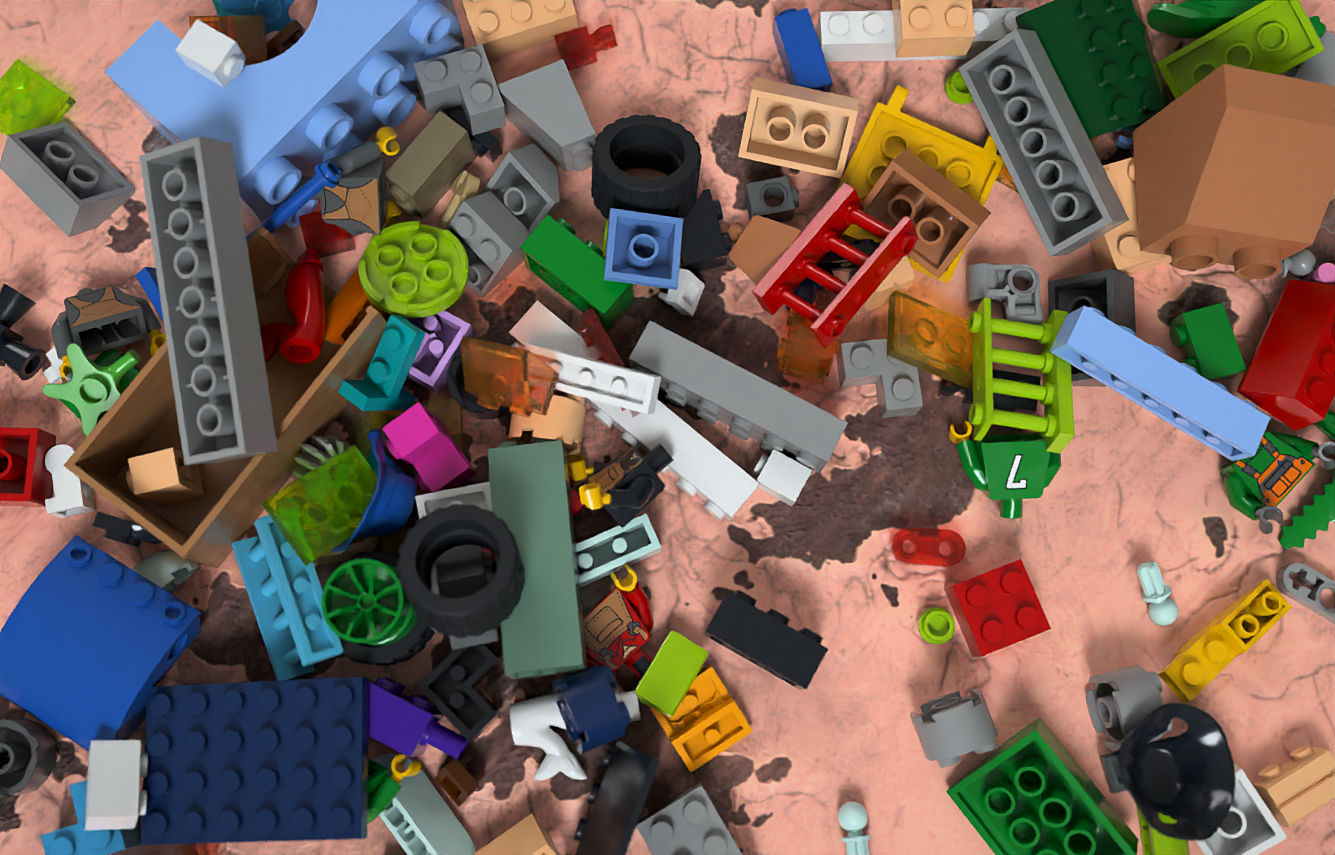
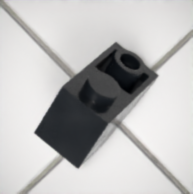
M710 189L701 192L689 215L683 221L680 257L683 269L689 270L692 273L725 266L727 253L731 251L728 233H721L718 222L723 220L720 202L718 199H712Z

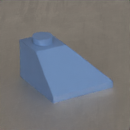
M610 208L603 280L677 290L683 218Z

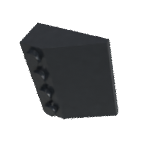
M621 740L617 741L616 747L608 745L601 763V767L607 768L602 783L594 782L587 803L593 805L589 819L581 817L573 838L580 842L575 855H626L657 771L660 755Z

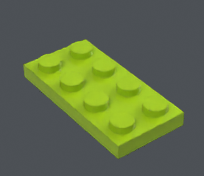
M1265 0L1156 64L1173 96L1177 99L1223 64L1280 75L1325 51L1326 48L1300 0Z

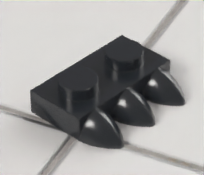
M99 511L92 525L106 530L104 538L138 548L141 541L151 544L163 543L140 524Z

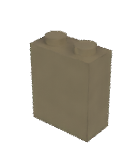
M439 110L385 173L386 180L390 185L388 191L397 199L395 204L409 216L416 213L424 220L447 193L460 173L466 170L475 160L476 155L468 131Z

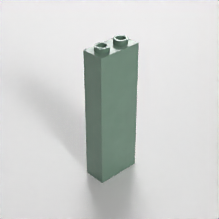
M538 438L534 440V443L520 445L518 442L500 443L497 445L498 448L487 449L492 512L499 519L502 518L508 525L510 532H513L522 561L525 579L519 604L514 608L513 614L501 623L505 674L510 679L587 669L567 450L562 440L551 441ZM496 556V567L498 570L499 560Z

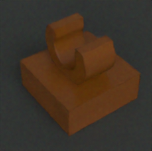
M471 755L464 756L460 761L456 759L451 760L434 778L458 806H461L480 787L478 783L486 773L483 769L474 776L467 772L465 766L472 760L473 757Z

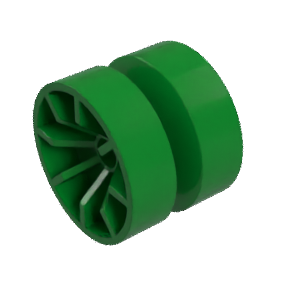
M356 559L343 564L332 573L323 589L321 607L326 623L336 635L351 642L377 646L395 643L412 630L418 616L414 612L401 585L397 568L376 560Z

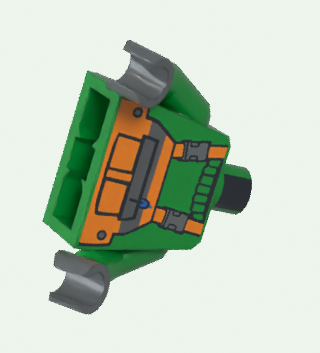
M1265 431L1255 456L1236 461L1229 459L1220 469V474L1224 478L1223 484L1229 504L1251 520H1259L1261 532L1265 534L1272 533L1273 525L1267 520L1271 519L1280 525L1283 524V512L1277 506L1316 465L1312 460L1318 458L1320 465L1324 469L1331 470L1335 468V460L1325 457L1327 454H1335V442H1325L1319 447L1317 442L1298 436Z

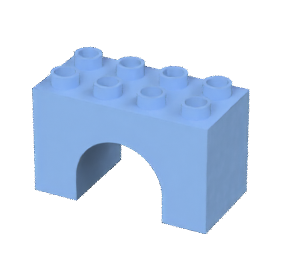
M316 0V11L308 29L290 49L268 61L244 65L239 76L232 79L226 88L187 67L175 51L182 40L160 20H157L104 72L150 124L171 144L174 145L195 137L232 143L241 206L261 223L300 189L302 177L312 178L316 175L314 166L319 162L323 163L330 158L365 144L383 123L387 127L393 128L409 116L416 104V96L413 94L416 91L414 86L416 75L413 63L464 49L462 45L464 38L452 0ZM311 199L272 234L274 235L284 224L289 228L302 224L314 212L319 200Z

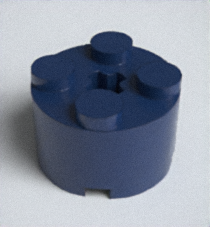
M598 664L587 667V669L576 671L552 682L554 692L561 689L563 699L557 701V705L572 742L579 739L581 741L580 746L577 748L580 754L625 736L626 725L631 723V717L623 701L617 702L612 689L616 687V681L608 665L600 667Z

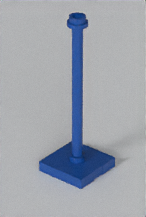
M329 160L315 165L314 171L316 175L247 234L246 241L260 225L272 234L324 187L335 188L339 184V179L342 178L339 168ZM144 267L135 276L163 320L156 268Z

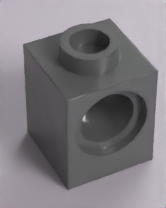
M788 176L746 184L744 198L749 220L756 215L777 222L793 219L795 208L799 207V198L796 187H790ZM774 196L782 204L777 207H771L764 202V199Z

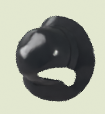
M1180 703L1165 704L1155 709L1136 724L1123 740L1118 759L1119 774L1124 786L1134 799L1146 822L1155 831L1174 839L1203 841L1212 837L1226 818L1235 793L1234 763L1226 736L1217 721L1208 713L1191 705ZM1177 717L1188 725V730L1179 736L1149 742L1166 732L1173 718ZM1158 813L1169 816L1176 820L1177 823H1164Z

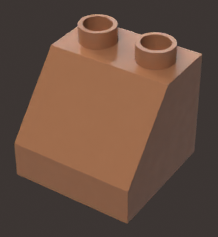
M1223 64L1132 132L1140 251L1171 256L1172 266L1181 270L1203 269L1216 263L1233 265L1236 277L1254 280L1277 275L1282 271V260L1313 245L1335 190V86Z

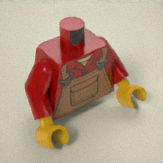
M624 564L628 570V575L624 579L619 580L612 572L610 576L617 587L583 618L587 667L598 664L600 667L608 665L612 673H615L626 664L641 679L653 661L641 648L652 638L649 632L652 630L654 622L647 595L637 582L635 572L628 564Z

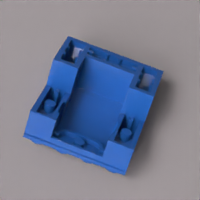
M75 535L30 585L0 631V696L89 751L90 743L93 740H128L146 718V700L150 688L158 684L201 632L200 611Z

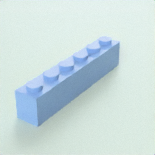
M1083 306L1067 314L1050 350L1054 355L1231 461L1255 456L1270 420V417L1260 412L1258 407L1252 402L1235 397L1227 392L1228 390L1224 385L1209 381L1197 374V370L1194 367L1185 363H1179L1169 357L1164 349L1146 343L1136 337L1135 332L1131 329L1118 326L1106 319L1105 315L1096 308Z

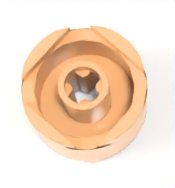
M530 386L528 393L519 394L514 398L508 442L517 440L520 445L534 443V440L538 438L551 441L562 440L567 450V456L579 454L587 408L584 406L585 398L574 394H565L563 397L551 395L548 388Z

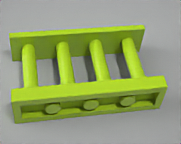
M983 298L977 310L970 313L968 332H972L973 403L969 412V423L974 425V440L981 441L992 424L1039 431L1042 436H1046V451L1061 454L1074 437L1071 364L1050 352L1068 314L1067 311L1054 309L1046 322H1042L1040 325L992 318L991 299ZM992 332L1036 339L1041 344L1042 354L1037 355L992 347ZM992 362L1038 369L1039 373L1043 374V385L993 378ZM993 393L1040 400V403L1044 405L1045 416L1040 417L993 409Z

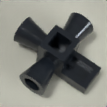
M3 283L0 290V366L4 367L7 365L21 380H28L42 367L46 356L45 351L23 343L24 337L10 328L36 302Z

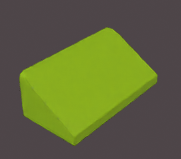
M671 630L635 690L636 696L641 703L673 717L709 653L681 634Z

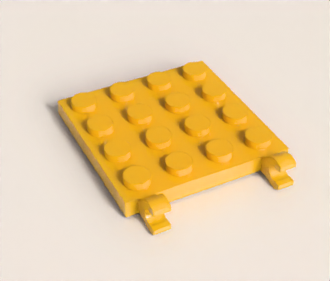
M899 85L896 86L888 105L877 102L836 192L843 183H846L855 188L861 203H863L890 162L907 148L984 207L1004 163L1002 157L996 154L998 149L990 133L982 148L900 112L910 90ZM856 224L850 225L841 235V237L852 242L859 239H872L874 242L881 243L884 241ZM965 247L939 279L908 255L907 257L914 270L948 284Z

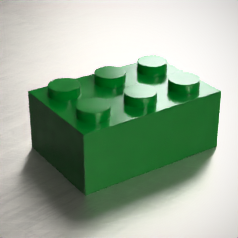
M547 215L520 246L526 268L608 332L634 301L633 284L603 280L605 259L602 257L604 255L602 250L589 240L584 243L574 235L576 231L565 220L559 218L556 221Z

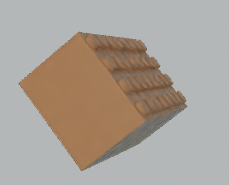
M260 225L247 240L259 328L268 323L285 322L295 326L296 321L285 303L284 290L289 277L288 274L296 263L271 233ZM323 283V298L326 309L338 293ZM369 305L365 310L367 315L342 346L334 345L324 339L323 348L318 358L307 364L290 362L281 355L279 348L272 359L265 363L278 451L219 463L199 464L204 496L161 506L135 496L127 484L126 473L130 470L128 458L169 448H175L183 453L167 341L161 345L63 466L183 558L219 568L232 552L231 544L243 538L292 476V470L298 465L294 457L300 456L303 451L301 444L310 445L313 435L322 437L350 401L338 393L342 381L364 379L387 322L376 309Z

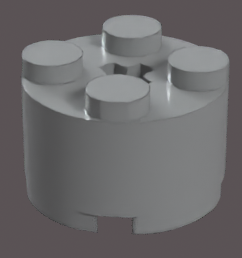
M1137 665L1094 675L1088 680V683H1093V690L1086 691V702L1090 719L1097 733L1104 731L1109 741L1103 743L1111 750H1120L1122 742L1130 730L1155 709L1164 705L1160 695L1162 692V682L1158 674L1154 671L1147 672L1144 668ZM1171 720V722H1170V724H1169V727H1168V729H1167L1166 732L1171 731V729H1172V720ZM1164 733L1158 735L1151 741L1159 740L1160 738H1162Z
M969 689L971 696L961 698L959 691L938 697L921 705L922 713L920 715L915 711L910 713V718L927 760L938 761L940 767H948L962 760L961 755L975 751L976 754H981L997 747L995 738L998 736V732L981 689Z

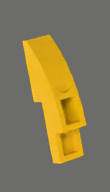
M1268 579L1262 580L1218 614L1174 653L1176 657L1158 673L1159 677L1183 704L1191 702L1233 659L1240 654L1246 653L1292 606Z

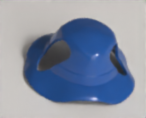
M377 428L372 429L368 434L370 452L363 466L347 480L348 487H340L339 493L335 496L331 519L325 532V542L335 552L345 551L357 538L396 534L404 527L415 506L418 482L415 478L402 472L393 460L385 455L382 435ZM366 510L357 529H343L341 527L343 519L355 512Z

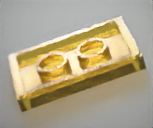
M894 291L889 296L887 356L973 390L972 332H968V320L900 291Z

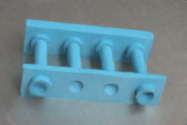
M295 509L259 517L254 522L258 536L231 544L277 681L290 680L315 671L313 663L338 656L344 652L339 636L330 629L324 619L321 607L323 590Z

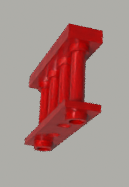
M843 183L752 290L761 307L771 315H774L781 306L786 305L813 322L810 328L819 344L825 349L834 339L841 336L847 323L901 259L914 249L919 239L911 218L904 216L895 228H892L864 213V207L855 188L846 183ZM856 224L884 241L869 256L840 239L841 235L850 225ZM833 251L860 267L848 283L816 266L827 252ZM808 277L837 295L824 311L793 293L805 278Z

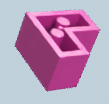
M420 402L382 428L389 438L384 442L386 447L397 460L401 458L407 466L413 464L419 473L415 479L425 493L457 488L477 474L438 416Z

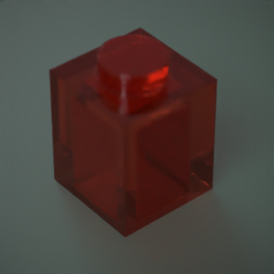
M321 211L299 216L306 250H318L320 258L355 250L353 237L358 235H352L337 225L326 223L322 219Z

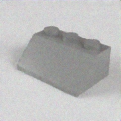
M67 121L7 136L0 160V169L68 237L98 228L136 190Z

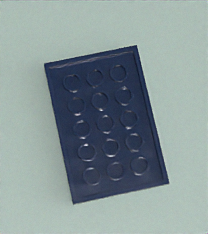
M369 677L151 687L147 693L144 753L148 754L147 775L143 777V791L147 792L146 812L145 815H142L141 845L367 838Z

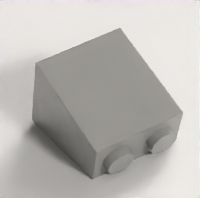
M563 59L497 85L504 103L507 120L566 172L572 170L583 171L592 166L593 145L596 141V133Z

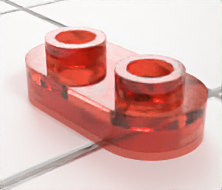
M907 527L901 529L893 536L890 549L893 557L902 564L947 568L958 564L963 559L966 545L963 538L952 530ZM908 540L914 544L913 553H906L903 550L902 544L904 541ZM941 543L949 545L951 551L948 556L940 553L939 545Z

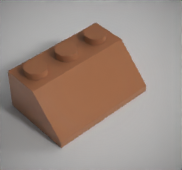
M907 148L890 162L862 203L864 213L892 228H895L904 216L911 218L919 239L908 256L938 279L991 214L989 210Z

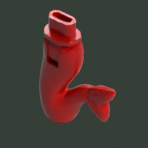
M308 249L297 258V263L291 268L284 290L285 303L296 321L295 326L285 322L268 323L260 328L265 363L272 359L279 348L281 355L285 359L298 364L311 363L320 355L326 332V312L323 298L324 265L319 260L320 253L316 249Z

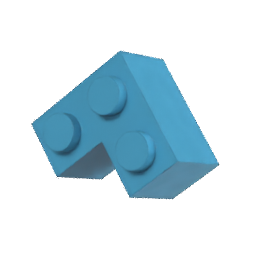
M87 780L69 785L78 823L41 835L45 855H110L141 845L137 824L135 829L85 830Z

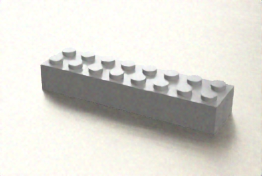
M195 137L139 155L184 464L219 463L278 451L232 143Z

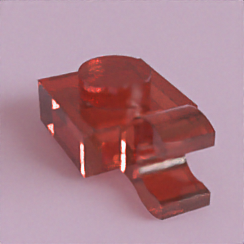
M612 24L602 26L590 35L587 26L554 36L560 58L564 60L568 71L598 62L596 52L609 50L617 46Z

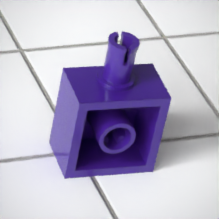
M378 676L377 680H369L368 736L410 758L422 755L428 744L454 757L456 760L460 758L468 743L467 738L440 724L444 714L436 710L437 707L426 696L421 694L409 696L403 693L406 686L389 677L383 678Z

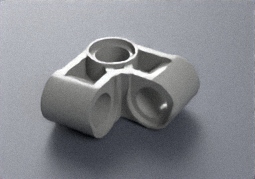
M979 263L967 267L969 302L990 298L991 301L1000 303L1004 320L1040 325L1043 322L1040 304V278L1038 272L1033 267L1025 264L998 265L994 263ZM1013 277H1019L1024 280L1026 291H1020L1014 287Z

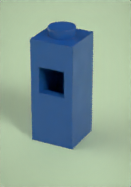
M808 8L801 10L787 9L781 12L778 16L774 17L772 34L788 83L830 93L832 80Z

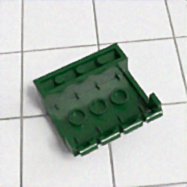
M1053 0L1015 17L1018 29L1036 32L1090 141L1105 134L1142 125L1170 104L1167 91L1163 86L1164 82L1160 69L1156 64L1157 59L1153 54L1154 50L1150 37L1142 20L1143 15L1138 0Z

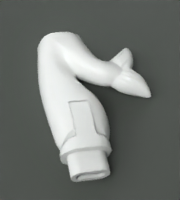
M619 688L614 689L617 702L623 701L631 717V722L641 720L638 697L635 694V690L620 693ZM562 692L531 698L511 704L509 707L511 730L515 745L538 747L546 753L545 758L534 775L535 780H547L559 772L572 779H587L582 766L575 755L568 749L565 741L550 728L552 725L566 729L557 705V701L563 699Z

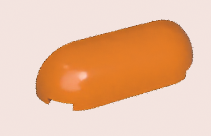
M358 268L325 309V340L334 345L342 346L367 315L365 310L369 305L376 309L384 319L389 315L376 307L365 295L361 286Z

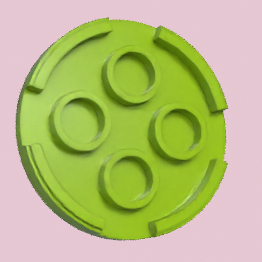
M405 221L382 229L381 235H374L370 239V243L364 250L358 263V272L365 295L376 307L388 314L400 315L403 318H423L444 311L459 299L468 283L469 264L464 246L452 232L447 229L443 231L433 226L420 224V221Z

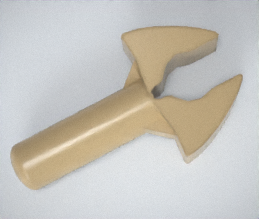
M465 170L460 173L450 187L455 194L437 228L444 231L462 202L477 195L480 185L479 178Z

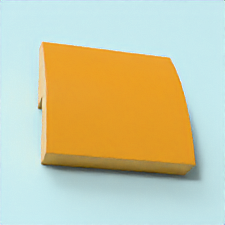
M710 663L700 669L673 717L649 707L690 772H693L753 732Z

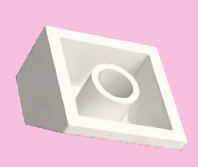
M1234 764L1235 793L1226 818L1212 837L1207 840L1196 841L1205 855H1258L1287 838L1243 770L1236 764Z

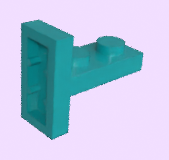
M390 315L364 379L343 380L338 393L362 411L408 410L411 408L416 397L405 390L403 384L426 333L402 316Z

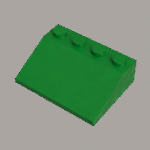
M1041 717L1010 737L946 791L995 855H1137L1138 838Z

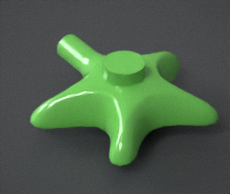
M71 343L67 346V355L72 368V380L66 383L44 385L42 391L48 397L63 399L76 405L81 416L83 432L88 436L97 425L101 412L108 411L123 393L120 386L121 378L141 361L140 356L134 350H129L115 363L103 367L92 361L78 344Z

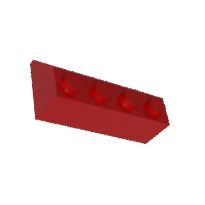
M1290 279L1283 286L1236 392L1294 431L1325 419L1335 395V285Z

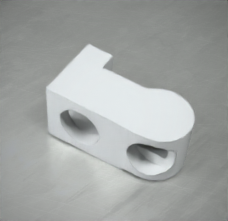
M65 444L52 447L45 457L46 468L52 473L55 494L54 498L45 499L46 512L58 518L96 510L93 488L63 466L76 451V449Z

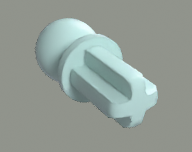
M1154 561L1139 564L1137 575L1144 591L1141 597L1144 602L1150 603L1148 606L1150 619L1155 624L1161 626L1172 624L1178 617V606L1172 599L1168 598L1172 590L1170 586L1165 585L1158 564Z
M846 802L838 811L839 824L848 834V836L840 838L841 842H845L846 854L869 855L867 840L871 839V834H863L862 832L868 821L867 811L858 802Z

